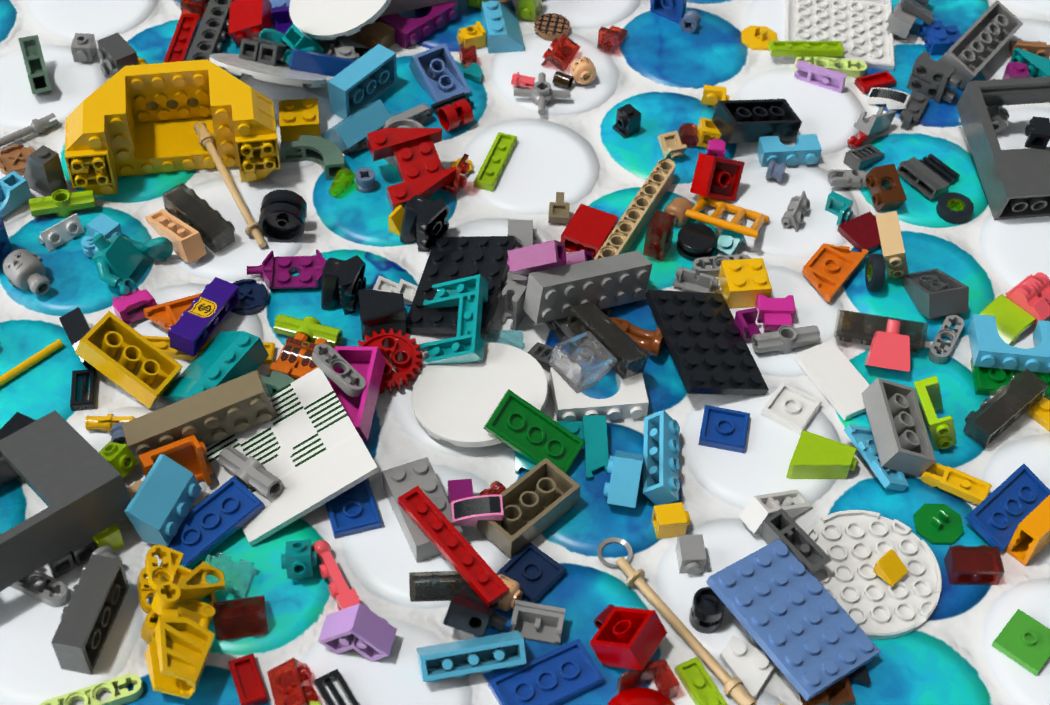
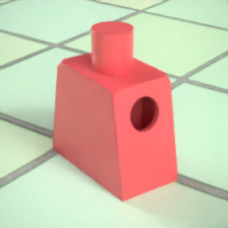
M888 319L886 332H875L864 365L910 372V337L899 334L901 321Z

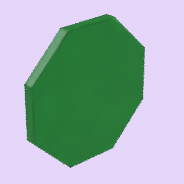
M925 503L913 515L916 533L932 545H953L964 533L961 516L946 504Z

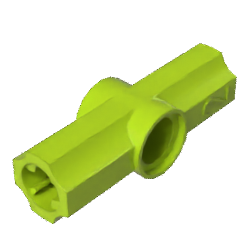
M59 189L54 191L51 196L29 199L32 216L56 213L60 217H67L74 210L96 207L93 190L70 193L68 190Z
M278 314L273 327L275 333L294 337L298 332L308 336V342L310 343L315 342L318 338L326 339L327 344L333 348L340 346L343 336L342 329L322 325L319 320L311 316H307L302 320Z

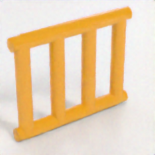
M701 195L698 197L696 205L691 210L687 209L685 212V216L754 238L758 237V230L763 223H767L770 219L769 216ZM705 205L717 208L711 216L700 213ZM725 211L736 214L730 222L720 219ZM744 217L755 220L750 228L739 225Z

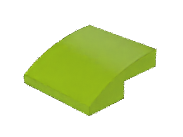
M1002 294L979 314L995 316L998 334L1009 345L1015 343L1019 339L1020 334L1031 327L1036 320L1035 317Z

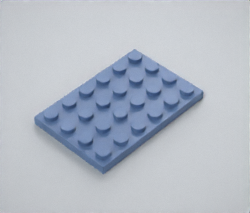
M780 539L709 576L706 581L709 587L806 701L875 659L881 652L817 578L805 569L804 565L796 559Z

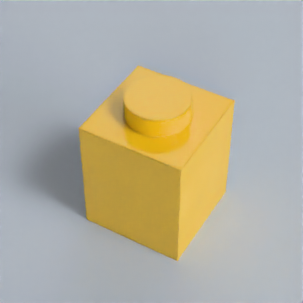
M682 502L655 505L653 508L651 520L657 539L678 537V535L686 534L687 526L690 525V515L688 511L684 510Z

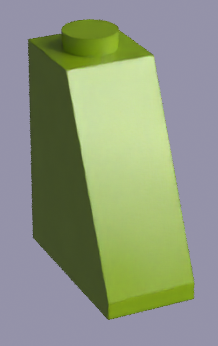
M802 430L786 478L846 479L849 470L853 472L855 470L858 458H855L854 455L857 448Z

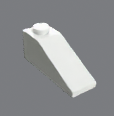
M798 489L756 495L752 497L739 517L746 527L756 534L761 533L763 520L782 508L791 518H794L809 510L812 505Z

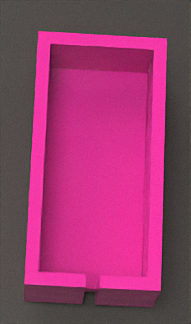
M335 346L334 350L364 377L366 385L362 395L351 397L340 389L328 376L327 379L362 441H368L386 360L378 347ZM333 367L335 372L344 373L342 368Z

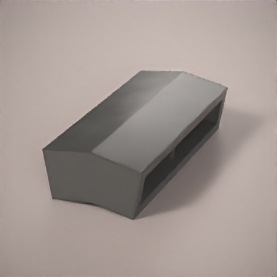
M915 157L901 162L897 168V173L931 200L938 199L948 192L950 184Z

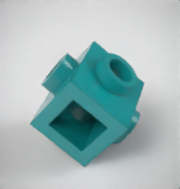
M311 539L286 541V552L281 554L282 569H287L288 579L313 577V567L318 566L317 551L312 552Z

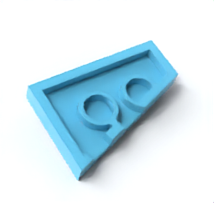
M849 424L844 429L885 489L904 491L909 486L903 472L881 466L871 428Z

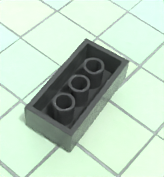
M92 554L88 563L83 565L80 581L72 589L71 600L68 606H65L62 610L61 622L51 641L61 669L88 675L92 674L129 589L121 559Z

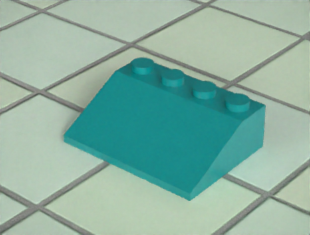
M245 331L219 332L161 396L171 403L178 402L257 370L269 354L261 339Z

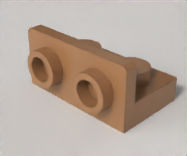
M1010 40L1008 45L1011 57L1016 47L1047 59L1050 57V45H1047L1046 42Z

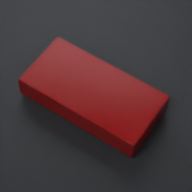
M887 70L855 78L854 82L863 94H868L871 88L895 87L897 83Z
M254 654L228 661L240 704L260 705L268 702Z

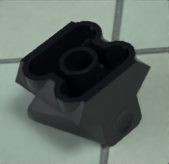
M420 195L413 196L405 204L400 242L409 243L416 240L418 252H429L432 249L435 237H445L449 228V222L446 221L449 207L446 206L444 200L429 201Z
M358 255L348 260L327 259L322 270V309L329 310L340 303L344 315L355 313L359 305L358 289H365L366 277H364L366 264Z
M358 289L362 339H365V335L373 337V331L381 334V329H384L385 333H389V330L393 328L394 334L399 330H402L403 336L406 334L403 294Z

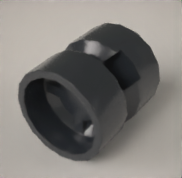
M710 587L700 588L695 593L689 614L691 626L696 631L706 634L713 633L719 629L726 608L725 604Z

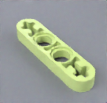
M796 57L794 63L795 70H799L795 67L797 61H806L810 65L825 66L823 68L847 74V77L852 78L865 76L867 69L866 63L860 60L828 57Z
M126 674L45 700L40 705H71L73 701L78 699L85 701L84 705H123L140 698L143 693V684L140 677L136 674ZM133 684L134 690L128 691L127 685ZM115 688L119 689V696H117ZM103 691L111 692L108 700H97L99 693Z

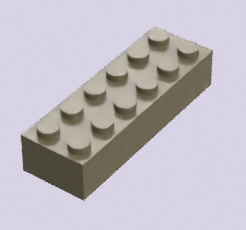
M255 370L123 423L122 427L127 447L140 463L138 455L188 436L195 435L198 442L203 441L204 445L207 446L216 441H222L236 433L244 432L261 423H266L278 417L270 392L258 371Z

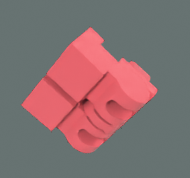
M1038 272L1034 276L1032 274L1028 275L1005 293V297L1036 318L1033 325L1037 324L1038 320H1045L1050 316V279L1046 274Z

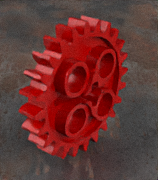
M393 328L389 330V333H385V330L381 329V334L373 331V337L365 335V342L358 340L359 346L378 347L386 360L383 372L386 374L382 376L379 389L380 394L384 392V389H388L389 393H392L394 387L401 391L400 385L402 384L409 387L408 380L416 381L415 374L419 375L421 373L420 367H423V355L420 344L416 343L415 338L410 339L409 333L403 336L402 330L394 334Z

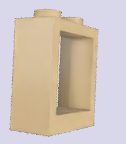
M897 210L875 215L887 278H899L903 275H908L906 254Z

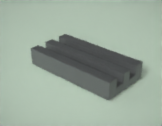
M901 0V6L928 25L933 22V13L914 0Z

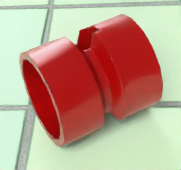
M465 99L454 102L452 105L449 104L438 108L439 122L447 132L458 128L459 125L464 126L473 122V111Z

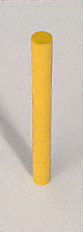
M60 339L54 341L1 375L0 387L64 346Z

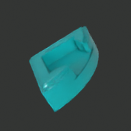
M472 62L464 71V78L481 83V67Z

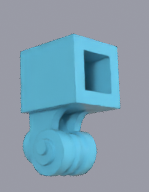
M101 213L86 224L89 236H85L81 240L84 255L86 257H93L98 251L92 239L99 233H102L107 239L117 235L123 236L120 223Z

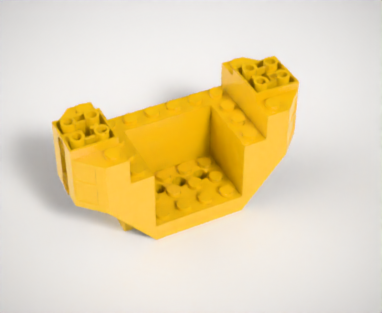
M208 59L124 66L83 100L66 118L65 160L72 188L82 187L86 190H93L96 195L118 194V177L217 168L207 148L201 147L199 144V137L193 129L196 123L202 129L199 124L202 121L205 122L209 132L214 135V146L226 167L239 166L241 182L262 181L273 170L281 169L273 101Z

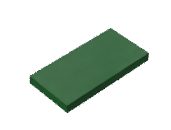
M971 358L970 362L976 395L1036 399L1037 395H1040L1050 400V373L977 367L973 365V359Z
M509 389L483 427L484 430L537 465L547 458L565 474L585 443L578 436Z

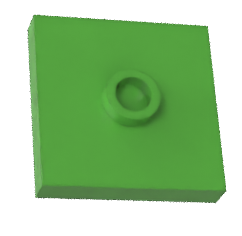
M1018 609L991 646L1037 676L1050 658V629Z

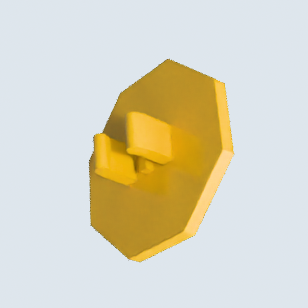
M749 26L741 31V43L752 50L768 51L769 41H777V33L766 26Z

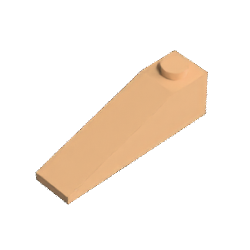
M162 209L145 217L146 221L160 237H165L172 242L173 251L187 263L196 262L207 254L200 232L166 210Z

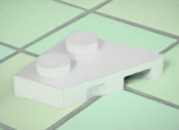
M732 635L719 657L725 667L730 669L733 678L741 679L743 682L742 686L754 699L776 667L766 653L735 635Z

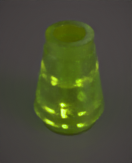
M347 168L338 170L328 190L329 194L338 198L354 184V173Z

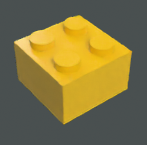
M317 98L278 100L281 142L300 141V135L321 137Z
M763 258L721 260L718 279L723 297L729 309L755 307L757 295L759 294L770 298L772 287Z

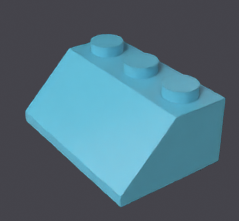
M492 0L482 2L481 21L486 31L488 53L525 51L517 14L502 2Z
M381 99L362 107L322 133L321 136L333 142L341 151L347 149L350 152L359 146V141H367V133L383 129L385 122L391 116Z
M160 454L124 512L143 542L168 546L177 534L178 528L188 515L202 488L194 473L166 455Z

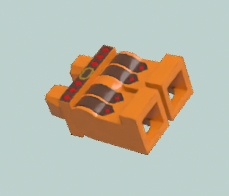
M299 332L294 338L288 337L286 345L283 346L277 361L272 362L269 368L270 375L272 370L297 380L318 368L312 361L311 356L314 347L320 343L327 344V340L318 338L313 344L308 342V336Z

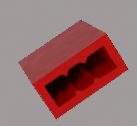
M235 0L230 2L228 34L237 46L241 45L243 38H259V34L263 29H271L272 4L269 0Z
M580 204L561 234V242L565 243V251L571 253L587 250L593 252L595 258L618 223L619 216Z

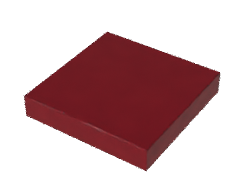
M870 211L838 225L837 231L859 252H862V249L869 250L868 253L881 248L876 217Z

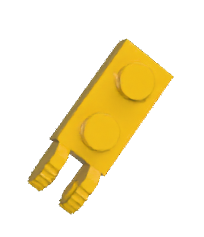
M936 462L926 470L928 472H923L921 476L923 483L931 487L940 488L977 505L988 496L992 486L985 481L952 467L937 464Z

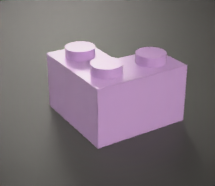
M359 603L326 615L318 642L335 654L354 649L370 661H375L390 655L397 629L390 625L386 619L372 612L368 606Z

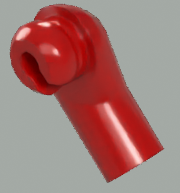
M858 130V137L851 136L847 143L852 146L851 148L855 149L868 140V136Z

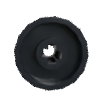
M289 190L271 191L263 197L258 222L261 233L268 239L279 243H289L299 239L305 231V218L307 215V204L303 197Z

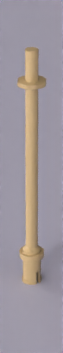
M199 122L202 129L196 123L193 129L199 137V144L201 147L207 148L248 225L245 233L248 236L254 237L259 248L265 247L267 243L259 230L258 222L254 221L214 146V135L209 132L205 122Z
M620 557L616 564L629 577L626 581L627 586H637L724 684V693L727 696H731L738 705H756L757 700L742 686L743 682L741 679L732 678L645 582L643 579L645 571L643 569L636 571L624 557Z

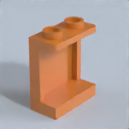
M195 435L138 455L145 477L158 456L164 454L194 473L197 481L204 480L207 485L212 484L210 475L213 474L209 461H205L204 456L208 455L203 441L198 442Z

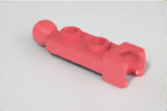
M325 540L314 542L312 552L317 551V559L321 560V564L318 565L322 578H327L330 583L328 588L332 598H336L337 610L339 611L361 603L355 589L349 590L330 552V544Z

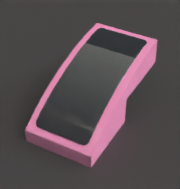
M502 495L473 496L451 502L452 525L476 526L478 520H503Z

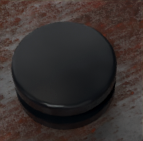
M687 224L678 232L677 251L682 257L690 261L700 257H711L715 249L716 235L710 227L704 224Z

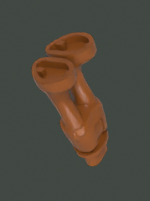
M605 316L603 319L594 317L590 324L594 330L599 332L601 337H605L609 341L617 342L618 344H630L654 357L660 356L665 344L659 327L655 331H648L629 323L628 320L610 317L607 320Z

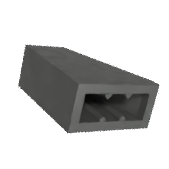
M43 145L28 156L23 178L27 180L30 189L44 197L51 196L54 191L59 189L68 190L57 152Z

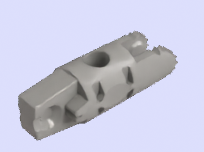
M834 169L827 172L831 187H867L865 176L868 171Z

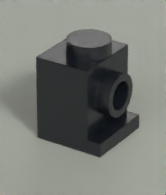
M627 104L617 109L616 124L613 125L612 129L626 139L640 131L642 114L632 105Z
M1033 116L1029 121L1030 124H1027L1025 128V136H1028L1025 147L1046 149L1050 140L1049 118Z

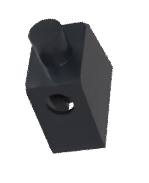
M463 584L451 600L443 624L483 637L489 627L503 633L508 618L496 613L499 602L488 607L470 586Z

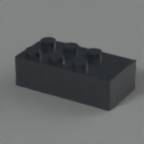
M785 99L718 101L712 117V121L728 144L758 142L759 137L779 136L781 142L794 141L802 124L800 118Z

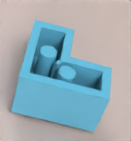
M616 450L614 456L610 455L607 473H611L610 483L605 482L603 496L608 497L607 504L631 508L636 507L643 454Z

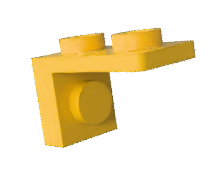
M704 85L701 104L717 106L718 101L729 100L730 95H726L727 87Z

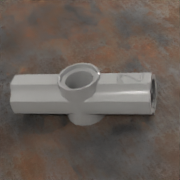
M783 325L779 327L778 331L754 334L751 340L752 348L757 354L770 351L788 354L796 347L819 344L821 338L818 326L794 328L790 325Z
M232 446L224 448L219 453L218 463L233 473L246 487H253L268 499L276 497L281 492L282 481L268 472L252 456L248 458Z

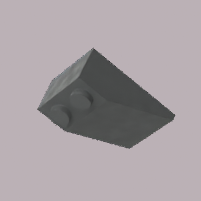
M939 269L909 273L899 277L918 311L928 319L935 320L939 319L940 316L959 315L961 312L968 311L969 287Z

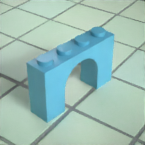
M973 314L968 327V335L974 366L1050 373V321L1038 320L1033 333L1035 347L1022 349L1011 346L1002 340L998 334L995 316Z

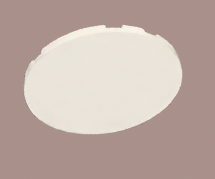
M290 0L289 13L294 25L309 37L318 40H334L342 35L347 37L361 31L360 28L366 24H372L387 9L391 0Z
M214 53L209 58V61L222 69L224 68L230 74L244 77V74H247V77L257 81L293 87H302L303 84H306V87L309 88L323 87L326 82L324 75L290 69L286 63L276 62V66L239 58V54Z
M484 342L483 361L427 365L414 383L411 397L412 407L418 423L425 428L429 435L439 441L445 440L451 442L454 446L460 447L492 446L502 443V441L484 430L483 427L508 389L538 410L543 411L548 399V383L542 366L527 352L503 343Z
M845 510L826 515L805 530L815 543L831 558V562L813 573V575L871 640H886L907 635L921 627L930 618L937 606L942 589L941 571L930 547L923 539L920 540L910 527L896 519L893 521L880 516V513ZM890 549L896 552L908 570V573L893 587L873 572L876 562Z

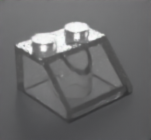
M590 331L556 344L549 361V365L576 393L595 386L617 363V359Z

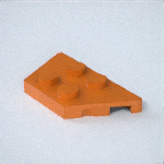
M823 243L804 265L802 273L822 297L830 303L866 259L869 250L862 249V252L849 251L850 247Z
M202 293L144 308V316L169 332L170 327L179 321L182 313L187 311L192 305L193 300Z

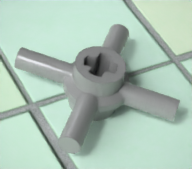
M543 72L538 74V81L532 89H514L513 96L532 97L534 104L538 106L539 115L546 113V106L552 98H570L571 91L552 90L550 83L546 81V74Z

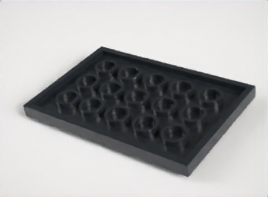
M515 236L435 237L405 322L406 334H456L459 306L425 308L423 302L425 299H434L437 291L432 288V285L481 274L489 282L488 301L483 302L480 332V334H489L509 269L507 266L508 250L515 249L517 243Z
M647 290L645 298L688 394L766 395L769 389L744 338H741L739 334V328L734 324V317L722 293Z

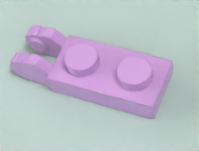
M806 61L796 62L795 67L799 70L794 72V78L838 93L843 92L847 74L813 64L810 65Z

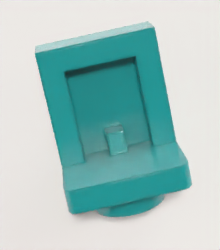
M832 191L828 195L825 210L838 216L836 224L840 225L850 220L853 214V210H851L853 201Z
M724 229L717 239L714 248L724 255H734L740 244H745L746 239L743 234Z

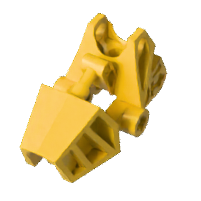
M153 545L145 557L146 567L140 571L137 579L140 606L144 612L148 613L140 633L142 639L149 643L144 656L153 691L189 699L195 693L212 649L215 634L208 630L215 615V608L217 606L215 591L225 588L223 571L204 561L194 570L181 566L184 553L163 545ZM154 555H158L159 559H162L160 566H157L158 560ZM207 575H214L218 578L219 582L210 584L206 581L205 577ZM205 596H208L211 600L209 603L201 601ZM153 597L151 605L146 601V598Z

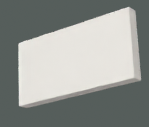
M832 340L795 354L794 360L844 421L866 412L862 392L870 385Z

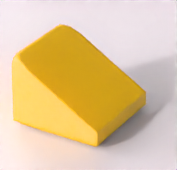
M398 205L388 216L389 232L400 236L405 210L402 205Z
M890 549L876 562L873 572L893 587L908 573V570L896 552Z

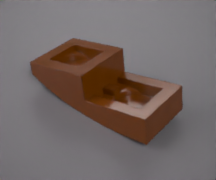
M848 677L841 679L808 701L799 693L802 705H856Z

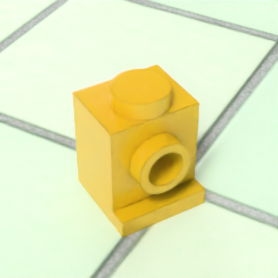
M477 21L476 25L460 28L459 34H457V41L465 51L486 47V31L481 23Z
M700 118L696 128L697 146L707 148L709 140H713V138L720 139L722 134L712 119Z

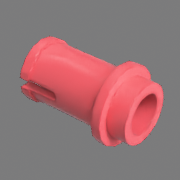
M519 72L517 74L513 73L511 84L514 87L522 86L532 89L535 84V77L520 75Z

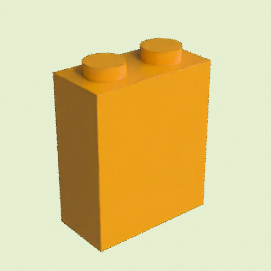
M1050 495L1019 523L1006 549L1008 554L1024 566L1050 543Z

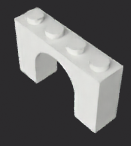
M640 362L617 363L615 378L618 392L606 399H594L584 395L576 385L573 366L550 368L549 383L556 421H582L583 415H606V420L647 417L649 401Z

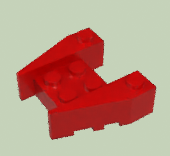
M384 128L367 133V144L373 161L393 156L402 179V183L387 187V199L392 212L398 205H402L405 209V204L415 195L428 199L435 191L456 179V166L444 170L434 143L441 142L442 140L441 128Z

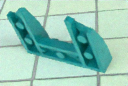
M481 274L432 285V288L437 293L433 300H424L423 306L425 308L459 306L456 337L420 344L421 351H428L430 358L425 360L428 365L483 361L485 340L480 337L482 306L483 302L488 301L489 282Z
M583 415L582 421H556L585 441L583 450L586 481L593 480L592 472L602 467L607 474L609 455L606 415ZM514 450L515 474L518 475L521 468L530 471L536 466V464Z

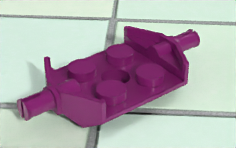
M316 250V256L274 257V252L271 251L263 260L262 265L247 266V275L260 274V278H263L266 286L270 289L319 288L322 286V270L326 260L319 250ZM292 273H299L298 276H291Z

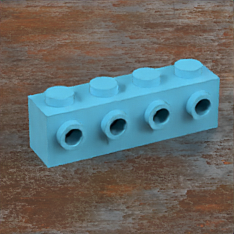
M664 410L644 417L643 494L655 505L669 504L679 500L680 426Z
M519 631L416 648L419 672L423 682H438L443 678H460L471 673H488L494 669H510L527 664L524 638Z

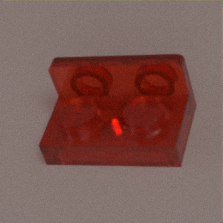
M562 34L559 39L555 38L549 46L550 48L542 56L545 60L541 65L544 67L549 61L564 72L580 49V46Z
M264 595L213 603L215 608L213 621L218 641L268 633Z
M293 657L267 671L275 705H310V701L316 702L318 700V695L312 687L310 680L312 673L307 664H303Z

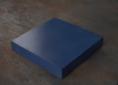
M528 542L497 572V575L503 574L520 583V591L523 592L522 597L528 602L538 603L566 575L567 569L535 545Z

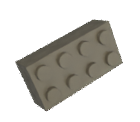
M545 458L499 494L502 495L503 520H478L477 529L507 556L512 558L528 542L533 541L579 503L580 485Z

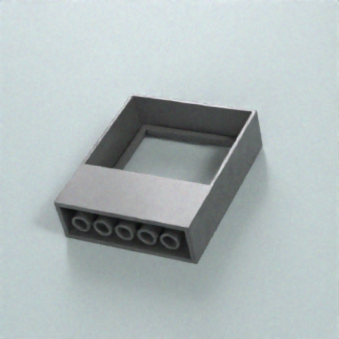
M1050 76L968 81L956 106L994 220L1050 216V147H1046V149L1001 150L987 110V106L1050 103Z
M56 411L45 415L0 440V488L21 477L48 506V508L0 535V592L127 517L124 511L131 498L121 474Z

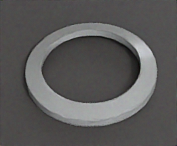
M606 538L599 544L597 548L598 559L609 568L617 569L620 567L617 564L608 563L602 557V549L608 544L617 543L624 546L628 552L627 562L630 563L632 560V547L622 538Z

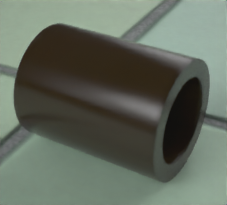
M557 71L553 77V84L570 89L573 83V76Z

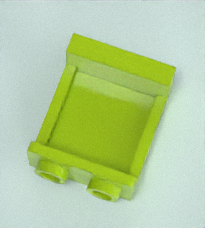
M937 376L915 381L916 396L934 450L947 449L952 445H956L957 441L952 416L937 418L935 413L936 410L943 409Z

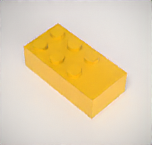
M110 311L80 340L75 352L149 409L177 379L183 368L181 364Z

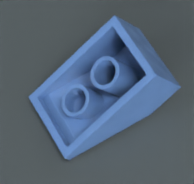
M446 43L412 56L409 67L419 85L435 103L463 92L465 94L471 93V89Z

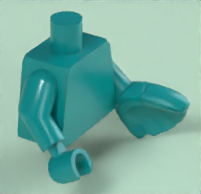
M294 24L291 25L285 35L269 28L263 29L259 34L261 39L287 44L292 50L294 48L325 54L324 49L318 42ZM290 50L285 51L283 61H286L288 65L292 55Z
M99 233L92 239V242L98 248V251L92 257V261L96 265L99 278L108 283L110 287H120L119 291L123 295L129 294L130 290L134 289L135 282L129 279V277L142 261L144 255L151 259L165 262L173 253V244L165 237L153 238L142 243L120 235L107 239L102 233Z

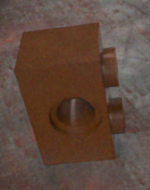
M894 164L873 167L865 176V182L871 191L872 203L876 206L877 212L900 208L907 200Z

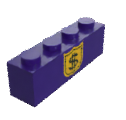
M217 277L210 284H207L202 294L193 300L190 308L182 313L179 321L170 327L168 332L170 347L194 357L239 302V286Z

